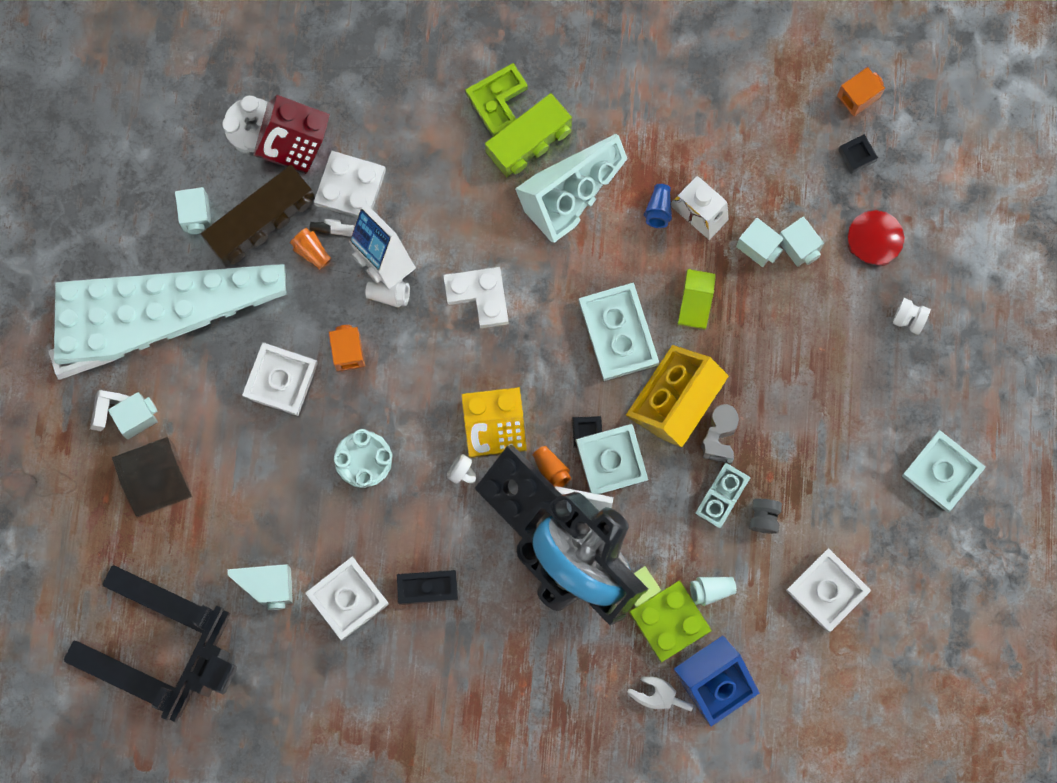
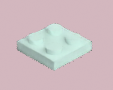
M633 424L576 439L590 493L601 494L648 480Z
M939 430L902 474V477L949 513L986 466Z

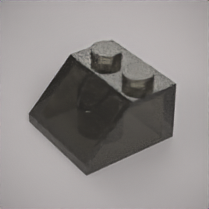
M168 437L112 457L120 484L136 517L192 497L174 443Z

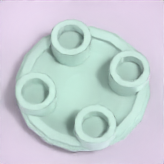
M359 429L341 440L335 450L334 463L337 473L345 482L354 487L366 488L377 485L386 478L392 465V452L383 437L373 432H368L365 429Z

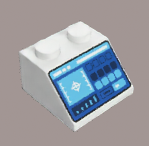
M366 203L361 206L349 241L355 250L352 256L361 268L368 267L367 272L376 283L382 281L390 289L416 269L397 234Z

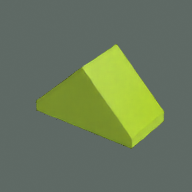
M687 269L678 325L706 330L714 294L716 274Z

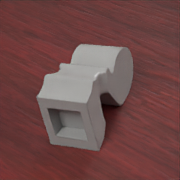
M722 404L714 410L711 417L712 427L709 428L701 444L703 458L732 464L734 452L730 445L720 444L719 438L734 435L737 429L739 417L733 406Z

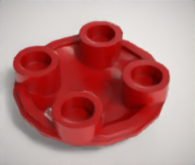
M878 210L864 212L856 217L849 227L848 249L865 263L881 266L887 265L903 249L905 239L903 228L897 219L887 212Z

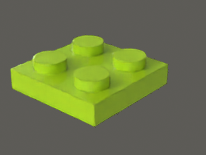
M680 580L629 612L661 663L712 631Z

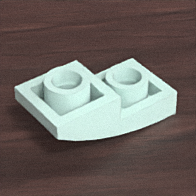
M725 462L695 514L721 528L751 477Z

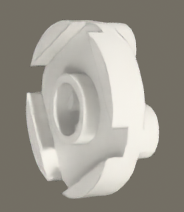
M250 95L245 96L242 100L234 103L226 112L223 128L229 143L236 150L250 154L249 152H254L267 101ZM248 121H257L256 124L259 128L256 131L254 129L245 130Z

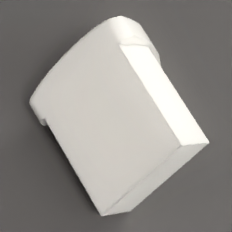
M98 390L95 395L90 429L102 431L105 428L109 404H118L130 396Z

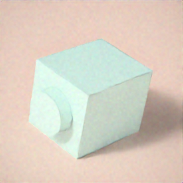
M204 187L175 191L179 225L184 232L200 234L212 225L208 195Z
M804 216L780 232V236L784 238L781 246L797 267L804 262L809 265L821 256L820 251L824 242Z
M756 218L741 235L736 247L761 267H764L768 261L774 263L783 251L780 246L784 238L760 219Z
M139 392L108 409L121 434L127 440L158 423L154 416L158 410L150 397L145 399Z

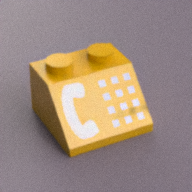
M520 387L461 394L469 458L498 455L510 445H513L519 452L527 451Z

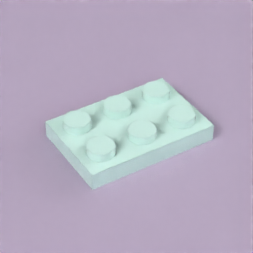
M634 282L579 298L578 302L603 381L659 365L658 356Z

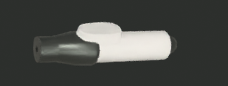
M325 219L323 222H310L309 230L327 235L351 236L355 225L341 224L340 220Z

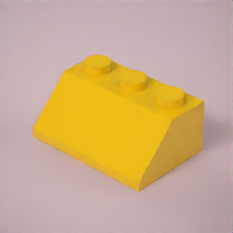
M672 345L626 416L660 439L683 447L729 376L711 357Z

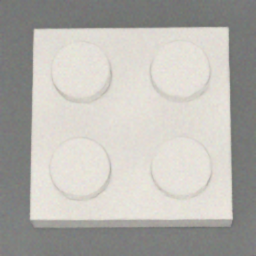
M331 151L314 200L315 206L355 218L358 217L361 206L365 203L373 210L386 171L385 166Z
M262 342L242 396L245 399L298 416L318 362L317 360Z
M828 548L786 591L830 633L871 590Z
M353 556L305 593L341 641L389 605Z

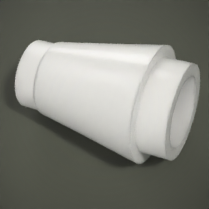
M400 280L390 289L382 281L379 283H367V299L397 308L408 304L410 296L409 283Z

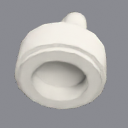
M464 454L459 455L451 465L447 473V479L455 484L459 483L461 479L467 483H474L476 481V474L470 468L472 459Z

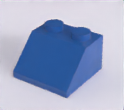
M723 635L674 668L684 689L711 727L760 694L741 655Z

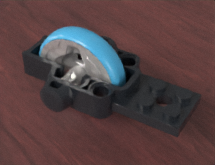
M513 445L507 446L474 488L522 537L517 545V556L541 582L537 595L550 609L561 611L578 599H582L609 625H613L622 621L642 594L649 590L631 571L628 562L620 552L629 529L627 520L619 512L609 507L599 511L579 492L562 495ZM511 479L518 485L516 495L512 494L508 487ZM567 501L571 505V513L567 509ZM548 512L551 516L544 519L537 527L539 520Z

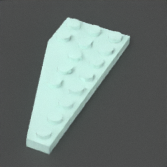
M277 264L56 282L54 361L56 364L62 365L85 361L117 360L124 357V354L138 348L139 350L150 347L149 344L164 338L172 339L211 324L210 321L224 315L225 317L236 314L235 311L250 305L255 307L287 295L285 265Z

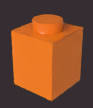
M866 67L841 85L837 97L855 117L881 98L885 90L884 82L876 72L873 73L869 67Z
M340 325L335 328V331H329L336 371L365 367L358 327L352 328V325Z

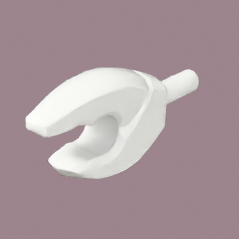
M642 677L640 679L642 682L654 687L655 693L652 696H647L633 689H628L627 691L629 696L635 701L651 709H670L673 704L691 712L694 706L691 703L676 698L675 694L677 691L668 682L657 677Z

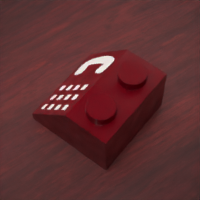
M276 95L267 103L253 155L285 167L292 165L296 171L307 174L323 142L330 114Z

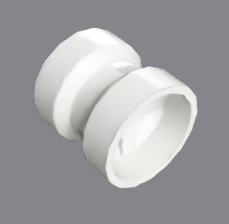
M903 298L892 324L899 327L906 326L912 333L919 335L931 309L925 306H915L911 300Z

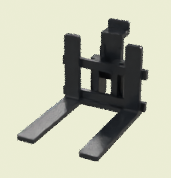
M115 565L111 566L102 584L103 587L202 633L175 688L78 641L72 642L64 662L153 704L152 708L163 711L161 718L176 723L179 717H181L193 691L207 697L210 696L212 690L225 694L237 667L227 662L230 653L216 645L229 621L228 618L231 613L217 605L214 610L205 605H197Z

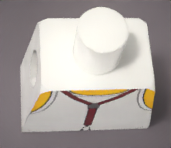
M698 176L671 202V207L708 240L729 220L727 201Z

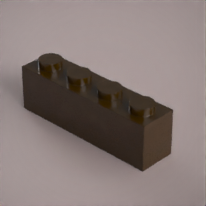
M289 165L200 234L225 267L229 264H236L243 259L245 252L251 247H258L267 240L268 234L275 229L280 230L285 227L294 214L298 211L301 213L307 210L315 199L314 193L295 168Z

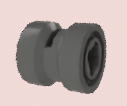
M753 499L752 509L754 510V517L750 520L749 529L768 534L779 533L780 524L777 519L782 511V503L770 499Z

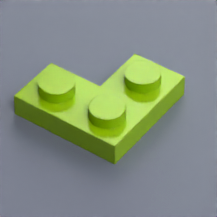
M512 63L465 89V93L490 134L494 137L516 120L506 101L528 90V85L515 64Z

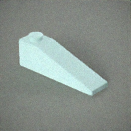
M614 134L536 173L515 189L524 212L551 242L555 243L577 226L581 220L579 216L587 206L593 205L596 201L594 196L604 184H609L627 160L619 135Z

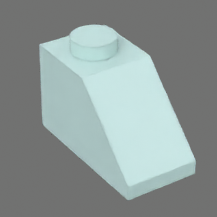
M287 564L227 569L228 576L260 604L267 606V610L285 609V604L293 603L291 568Z

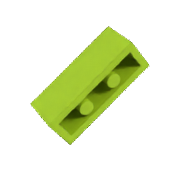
M550 93L485 143V153L506 178L512 173L516 175L525 169L528 164L527 162L534 156L538 158L546 153L552 142L556 139L561 141L569 135L572 128V116Z

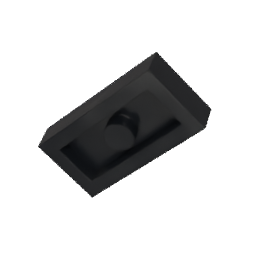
M456 570L397 574L398 604L458 601Z

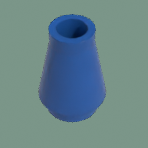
M656 184L654 186V191L644 212L646 223L654 228H665L672 220L671 187L666 184Z

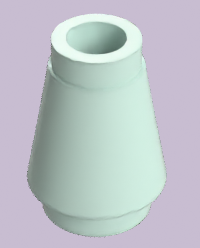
M697 577L695 581L690 582L691 597L695 605L701 604L706 606L736 594L734 578Z

